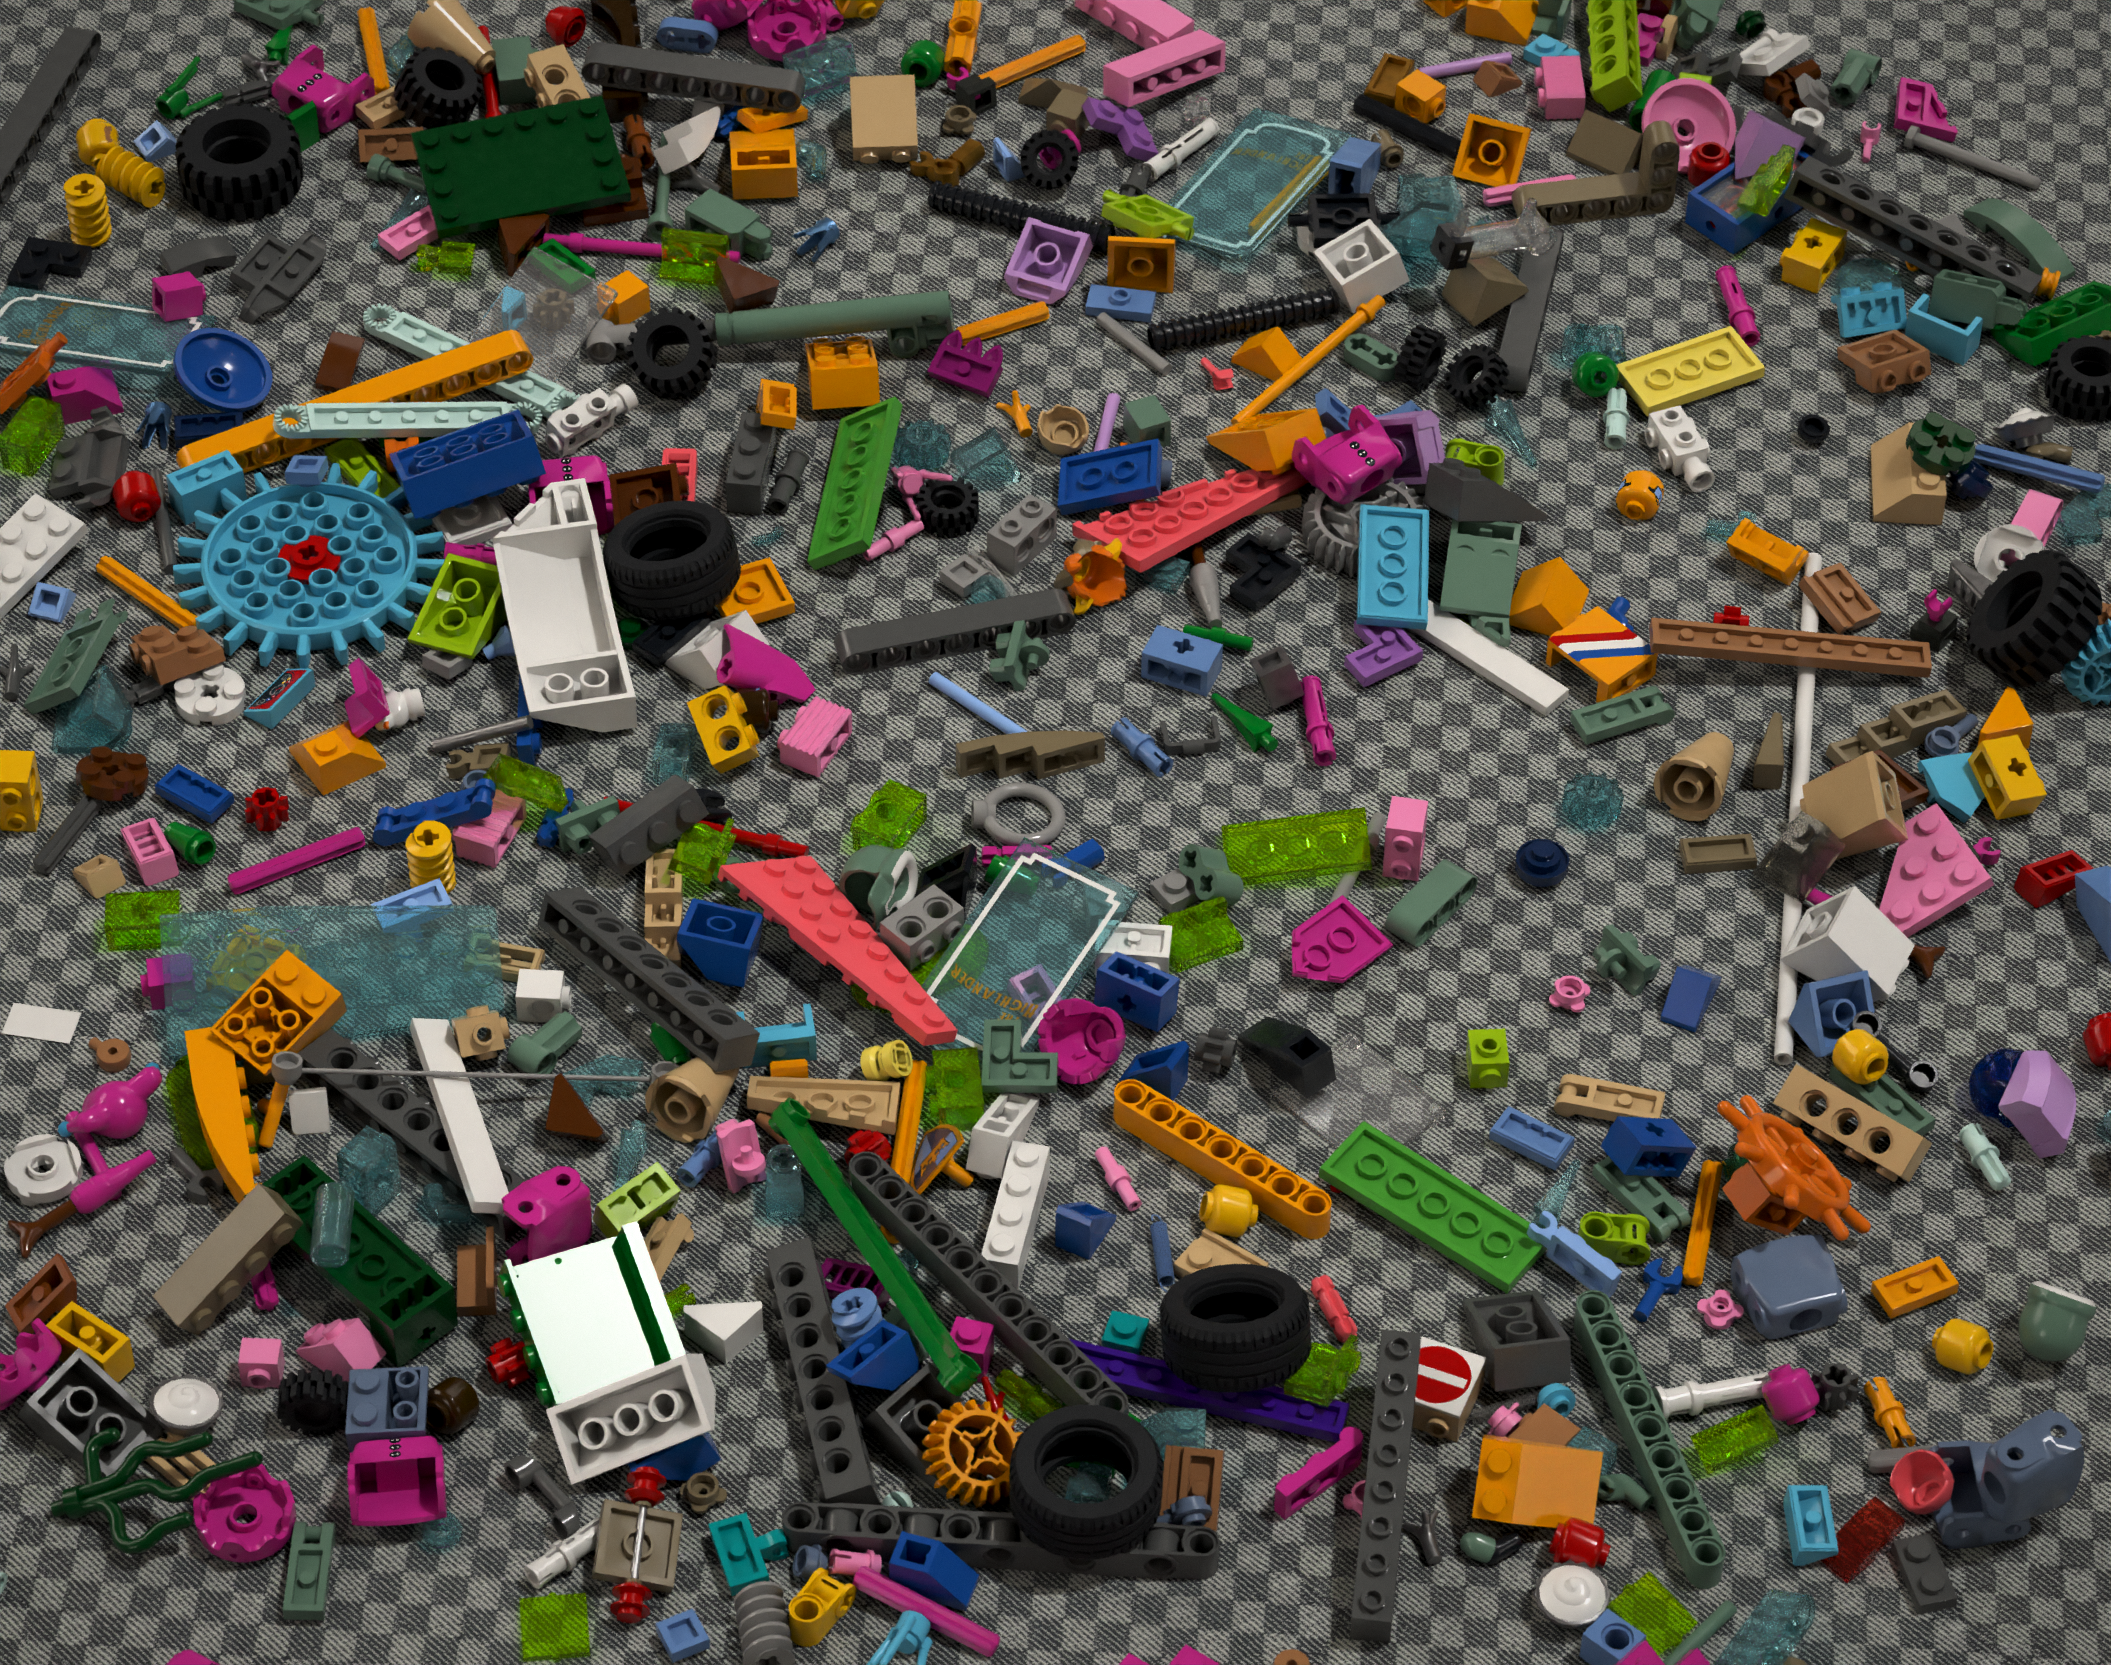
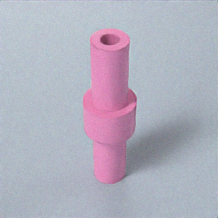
M914 519L900 528L893 527L881 535V539L872 543L871 548L862 553L867 561H871L888 550L893 552L905 544V540L924 530L923 522Z
M1100 1147L1096 1150L1095 1157L1106 1173V1182L1113 1192H1118L1129 1211L1137 1210L1142 1202L1131 1186L1132 1179L1124 1166L1118 1165L1108 1147Z

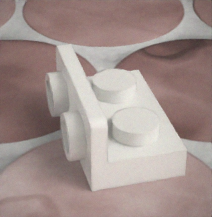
M1108 921L1096 941L1095 977L1097 969L1116 951L1169 974L1172 926Z

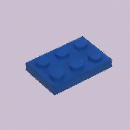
M1159 439L1061 458L1058 508L1061 515L1160 496L1162 446Z

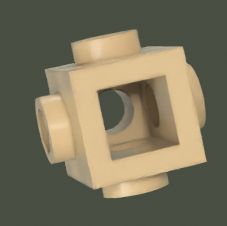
M488 1005L466 1009V1016L451 1019L454 1038L461 1058L475 1055L476 1061H482L498 1057L497 1050L506 1049L504 1040L510 1039L506 1017L500 1018L499 1012L496 1010L489 1011ZM482 1027H486V1035L483 1038L478 1039V1030Z

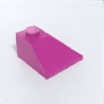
M109 363L51 373L44 382L57 426L93 419L90 415L91 410L107 406L112 414L124 412Z

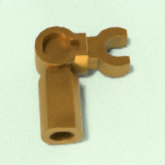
M970 138L951 154L948 159H933L931 153L921 151V163L911 160L909 162L910 172L915 176H927L933 182L936 180L942 181L943 185L946 182L950 183L954 187L959 184V175H965L984 158L985 150L980 142Z

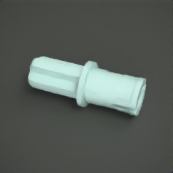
M1612 388L1609 390L1607 411L1603 414V422L1606 426L1604 444L1610 449H1621L1623 445H1626V425L1630 421V415L1626 411L1627 396L1623 388Z
M1971 1123L1963 1127L1959 1132V1139L1972 1157L1971 1164L1975 1168L1981 1169L1993 1190L2000 1191L2004 1187L2009 1186L2011 1178L1999 1160L2000 1151L1989 1142L1982 1127L1978 1123L1976 1125Z

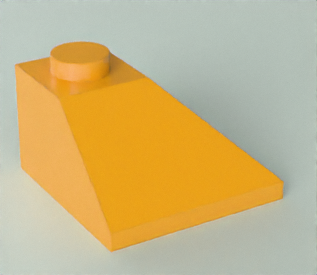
M1469 0L1467 3L1465 34L1526 46L1537 16L1538 1Z
M1469 113L1452 176L1492 187L1517 184L1532 129Z
M1108 236L1107 286L1173 293L1176 255L1175 239Z
M349 720L289 746V752L323 796L386 768V762L363 734L356 738L352 733Z

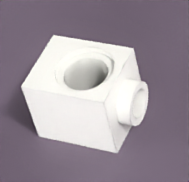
M519 969L515 995L517 1020L548 1022L558 1012L563 1013L564 1008L571 1007L572 988L571 986H565L564 971Z

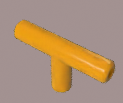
M275 1081L270 1100L267 1098L259 1100L257 1108L261 1113L266 1114L258 1140L259 1146L266 1148L273 1146L290 1085H282Z

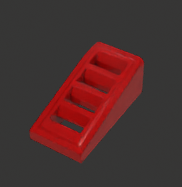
M2069 850L2021 867L2014 884V889L2032 906L2038 908L2074 889L2076 873L2094 868L2073 850Z

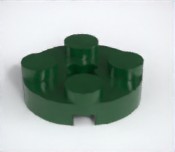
M1930 412L1926 414L1925 418L1913 424L1906 438V447L1908 449L1910 446L1914 452L1912 459L1916 464L1931 473L1947 476L1949 471L1959 470L1957 474H1961L1968 469L1976 452L1974 441L1976 436L1972 430L1945 419L1939 413ZM1937 444L1944 446V448L1938 447Z

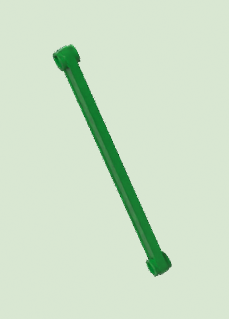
M787 1098L785 1102H781L773 1111L772 1117L768 1120L770 1127L779 1136L788 1141L940 1370L937 1378L941 1385L950 1393L961 1396L978 1380V1376L981 1374L979 1365L970 1356L963 1353L808 1123V1120L811 1118L808 1110L793 1098Z

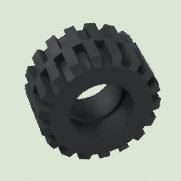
M426 47L422 51L416 50L407 59L395 85L394 99L398 102L397 107L399 110L405 112L404 116L408 120H413L415 125L419 127L423 126L427 129L468 122L483 90V85L480 84L482 79L479 74L475 73L476 68L473 65H469L464 57H459L450 50L448 52L444 51L443 48L436 47L433 50L430 47Z
M666 307L659 308V314L655 316L652 311L645 315L648 319L643 323L639 320L635 324L638 330L637 333L631 332L629 335V340L632 345H627L630 366L646 390L650 393L655 392L657 397L665 399L666 394H668L671 400H679V394L682 393L685 398L693 396L691 390L694 388L698 391L704 388L702 381L704 379L710 381L713 376L710 368L716 369L717 361L714 356L717 355V351L713 344L714 341L703 322L699 318L696 319L693 313L687 310L683 314L680 308L673 307L672 312H668ZM682 340L689 343V351L679 364L671 367H662L655 364L658 350L667 342Z
M2081 335V338H2068L2067 342L2062 341L2057 345V349H2053L2045 383V396L2049 398V404L2052 407L2058 408L2057 412L2062 415H2069L2070 419H2082L2083 422L2090 423L2091 420L2103 422L2106 418L2111 419V340H2103V337L2100 336L2092 338L2088 335Z

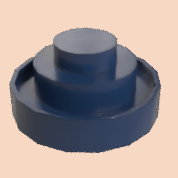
M1973 460L1968 469L1961 474H1957L1959 470L1948 472L1950 474L1948 479L1952 483L1950 486L1951 491L1964 500L1969 496L1974 499L1977 496L1986 498L1994 488L1987 480L1990 475L1988 471Z
M1548 839L1531 840L1520 846L1516 853L1515 870L1518 876L1528 884L1538 887L1553 886L1564 880L1568 873L1569 855L1565 848L1557 842Z

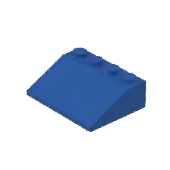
M519 409L389 454L415 519L422 518L427 520L437 517L441 514V510L452 506L455 508L466 507L472 504L475 498L484 495L488 497L500 495L509 486L518 483L520 485H529L538 481L539 476L546 474L535 438Z

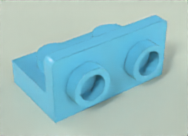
M1892 282L1872 284V290L1860 291V287L1840 289L1841 295L1831 296V303L1837 304L1840 337L1847 338L1906 328L1907 315L1904 288L1892 287Z

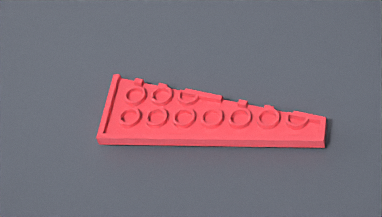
M1294 462L1290 463L1292 467L1290 470L1272 475L1271 470L1256 471L1249 469L1237 473L1234 469L1224 472L1225 478L1210 483L1204 478L1162 492L1160 496H1157L1158 500L1140 502L1138 500L1129 503V510L1114 515L1109 511L1100 513V520L1085 525L1080 521L1072 523L1073 536L1078 539L1082 538L1094 542L1097 540L1103 546L1110 544L1115 538H1118L1122 543L1119 558L1123 561L1122 563L1142 573L1167 558L1175 556L1193 544L1201 542L1219 530L1227 528L1230 524L1243 517L1253 514L1256 510L1293 490L1303 487L1308 481L1294 467Z
M812 856L768 859L766 861L720 866L717 878L722 883L730 881L740 889L738 895L745 902L752 899L764 909L763 916L767 920L787 927V933L790 934L789 937L824 966L832 964L843 973L841 980L850 986L856 983L868 993L866 1000L873 1006H878L893 1013V1022L921 1045L927 1046L954 1042L958 1029Z

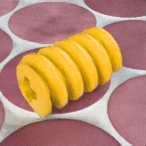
M122 146L112 147L99 160L95 168V176L99 177L105 185L113 187L114 190L122 192L125 196L132 198L145 207H155L164 197L166 190L164 171L159 167H154L151 162L144 161L142 157L135 156L133 152L126 151Z
M82 173L69 178L63 187L68 212L67 217L70 223L71 240L74 244L91 246V248L97 247L105 243L112 233L109 207L105 193L106 187L104 182L93 174Z
M425 820L418 824L414 832L406 839L405 846L411 889L440 878L447 894L456 885L452 836L449 828L443 823Z

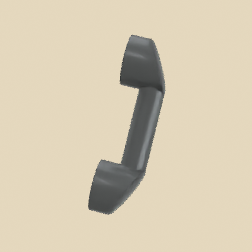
M517 1455L504 1463V1469L509 1480L518 1490H523L534 1483L555 1505L558 1510L551 1514V1521L557 1533L564 1540L580 1529L575 1501H572L536 1460L527 1456Z

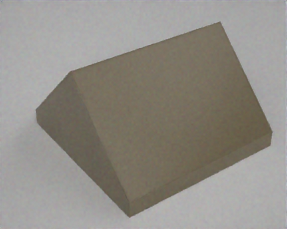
M1585 109L1566 151V156L1608 175L1629 173L1640 161L1643 134Z
M1460 252L1459 258L1463 259L1465 253ZM1470 254L1466 268L1450 271L1442 291V297L1475 327L1529 292L1525 284L1497 259Z

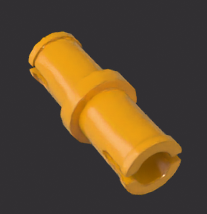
M1880 1376L1872 1378L1878 1391L1874 1390L1870 1381H1867L1863 1389L1875 1410L1874 1419L1878 1426L1884 1428L1892 1448L1905 1447L1901 1438L1906 1439L1909 1447H1913L1916 1443V1437L1905 1419V1408L1901 1402L1896 1401L1887 1379Z

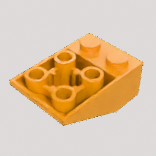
M794 129L769 130L758 134L752 131L729 132L733 200L798 197Z
M850 336L846 338V341L832 342L830 338H817L812 340V343L805 344L813 410L872 406L880 403L878 364L872 339L866 340L864 336Z
M286 949L210 1028V1032L264 1076H267L271 1073L272 1057L276 1053L282 1051L300 1052L327 1032L343 1016L347 1009L341 992Z

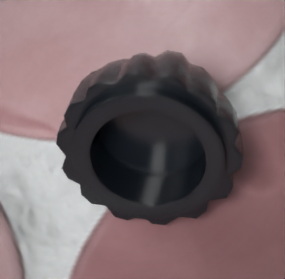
M1807 415L1798 422V435L1805 443L1812 446L1827 439L1830 426L1823 417Z

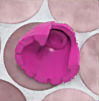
M1071 998L1058 1001L1047 1009L1048 1012L1043 1014L1045 1019L1040 1020L1038 1035L1041 1037L1038 1039L1040 1052L1058 1053V1076H1061V1080L1070 1084L1090 1083L1105 1075L1114 1066L1126 1040L1123 1020L1116 1011L1109 1007H1097L1095 1004L1084 999Z

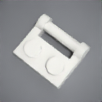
M1772 28L1766 30L1761 34L1759 40L1739 53L1743 60L1738 75H1772L1810 48L1807 35H1793L1791 32L1779 34Z

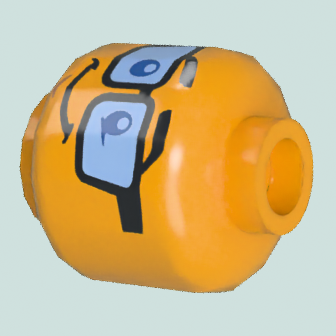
M1647 470L1629 472L1624 476L1615 498L1616 506L1623 515L1630 519H1651L1657 514L1664 495V486L1660 479L1652 472Z

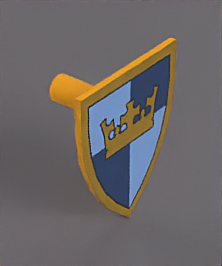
M944 1124L925 1132L916 1152L910 1178L911 1187L919 1195L923 1193L940 1171L965 1188L972 1183L974 1175L955 1163L953 1155L964 1143L963 1136L957 1127Z

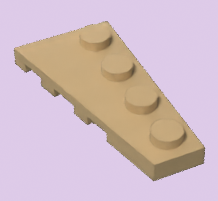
M750 1076L747 1091V1109L773 1113L781 1102H785L787 1098H793L808 1110L811 1115L809 1120L863 1130L870 1129L871 1131L895 1135L900 1100V1082Z

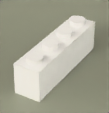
M1012 1141L981 1255L1019 1290L1050 1176V1147Z

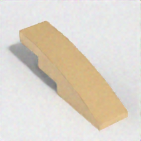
M683 848L660 849L646 859L645 940L681 969L682 954L679 953L676 939L683 922Z

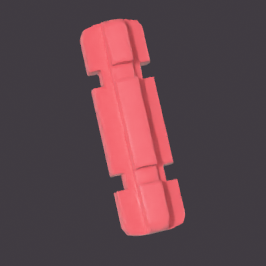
M1327 1275L1315 1277L1311 1281V1291L1315 1298L1320 1300L1318 1304L1329 1325L1335 1328L1333 1332L1337 1340L1341 1343L1354 1340L1357 1337V1326L1353 1319L1348 1317L1350 1313L1338 1291L1334 1290L1335 1285L1331 1278Z

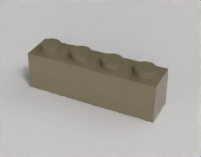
M258 1183L153 1295L154 1299L178 1327L199 1335L213 1324L215 1317L229 1302H232L241 1294L242 1288L254 1275L265 1269L270 1258L282 1246L293 1239L295 1232L304 1222L279 1193Z

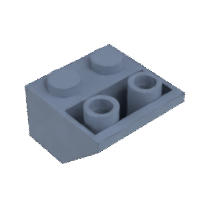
M429 1366L355 1369L349 1371L345 1429L349 1453L353 1452L355 1445L362 1441L426 1435Z

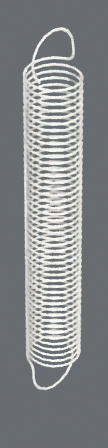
M975 544L974 547L979 552L975 551L981 556L980 558L977 555L975 557V555L973 556L969 552L968 545V555L971 558L974 557L978 562L981 561L984 565L986 564L1002 579L999 583L989 573V581L1003 598L1008 597L998 588L1000 586L1004 587L1012 596H1017L1016 591L983 550Z

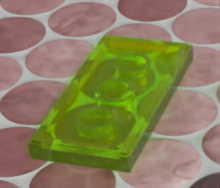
M1365 807L1221 826L1223 849L1227 857V865L1232 873L1238 874L1241 877L1243 886L1372 870Z

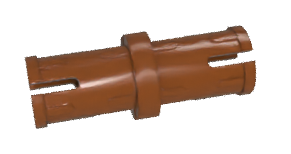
M632 114L623 121V127L627 134L626 146L632 152L633 157L638 156L640 169H642L641 161H643L644 168L648 169L655 162V157L651 150L652 139L645 130L642 117L636 114L637 123H635Z

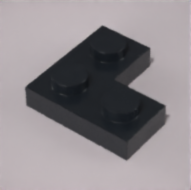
M28 237L6 280L8 290L40 294L50 273L82 278L93 257L91 246Z
M1247 533L1226 550V561L1245 572V574L1230 585L1229 595L1257 612L1301 576V565L1278 550H1267L1268 547L1261 545L1257 537Z

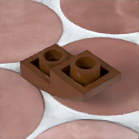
M332 331L317 375L316 389L336 392L352 385L355 371L358 370L365 338Z

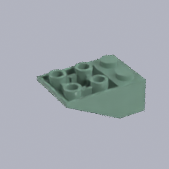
M1452 519L1440 611H1448L1454 614L1464 613L1509 618L1522 524L1500 521H1456Z

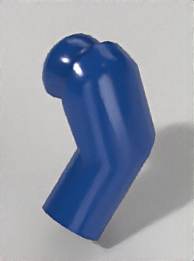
M1616 597L1607 613L1634 633V627L1628 623V619L1625 616L1630 609V603L1623 597Z

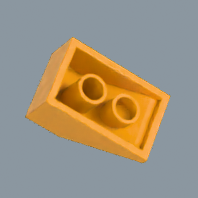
M1317 408L1257 414L1208 435L1206 439L1212 446L1256 471L1271 470L1272 475L1292 468L1290 464L1293 462L1292 451L1294 442L1297 439L1306 437L1313 445H1316L1326 439Z
M1484 1434L1472 1518L1556 1528L1558 1523L1565 1524L1572 1517L1594 1524L1603 1452Z

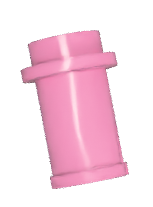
M832 1549L829 1555L828 1566L830 1568L828 1571L831 1575L855 1576L861 1566H866L880 1573L882 1558L881 1555L875 1554L873 1550H867L866 1553Z

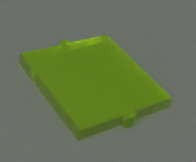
M1650 1571L1634 1584H1626L1622 1589V1593L1606 1606V1608L1645 1634L1646 1641L1658 1656L1662 1655L1672 1645L1675 1647L1679 1646L1682 1642V1637L1698 1624L1695 1618Z
M551 1592L549 1596L519 1598L523 1662L553 1660L555 1663H558L561 1659L590 1656L586 1593L557 1595L555 1592Z

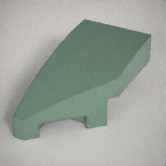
M1468 614L1469 626L1496 644L1509 647L1511 641L1509 618Z

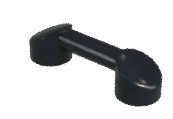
M1862 1011L1855 1015L1850 1031L1855 1029L1865 1030L1887 1047L1889 1054L1888 1064L1905 1078L1904 1084L1907 1089L1915 1093H1925L1934 1088L1939 1078V1072L1933 1063L1919 1060L1911 1064L1879 1036L1882 1030V1021L1877 1014L1871 1011Z

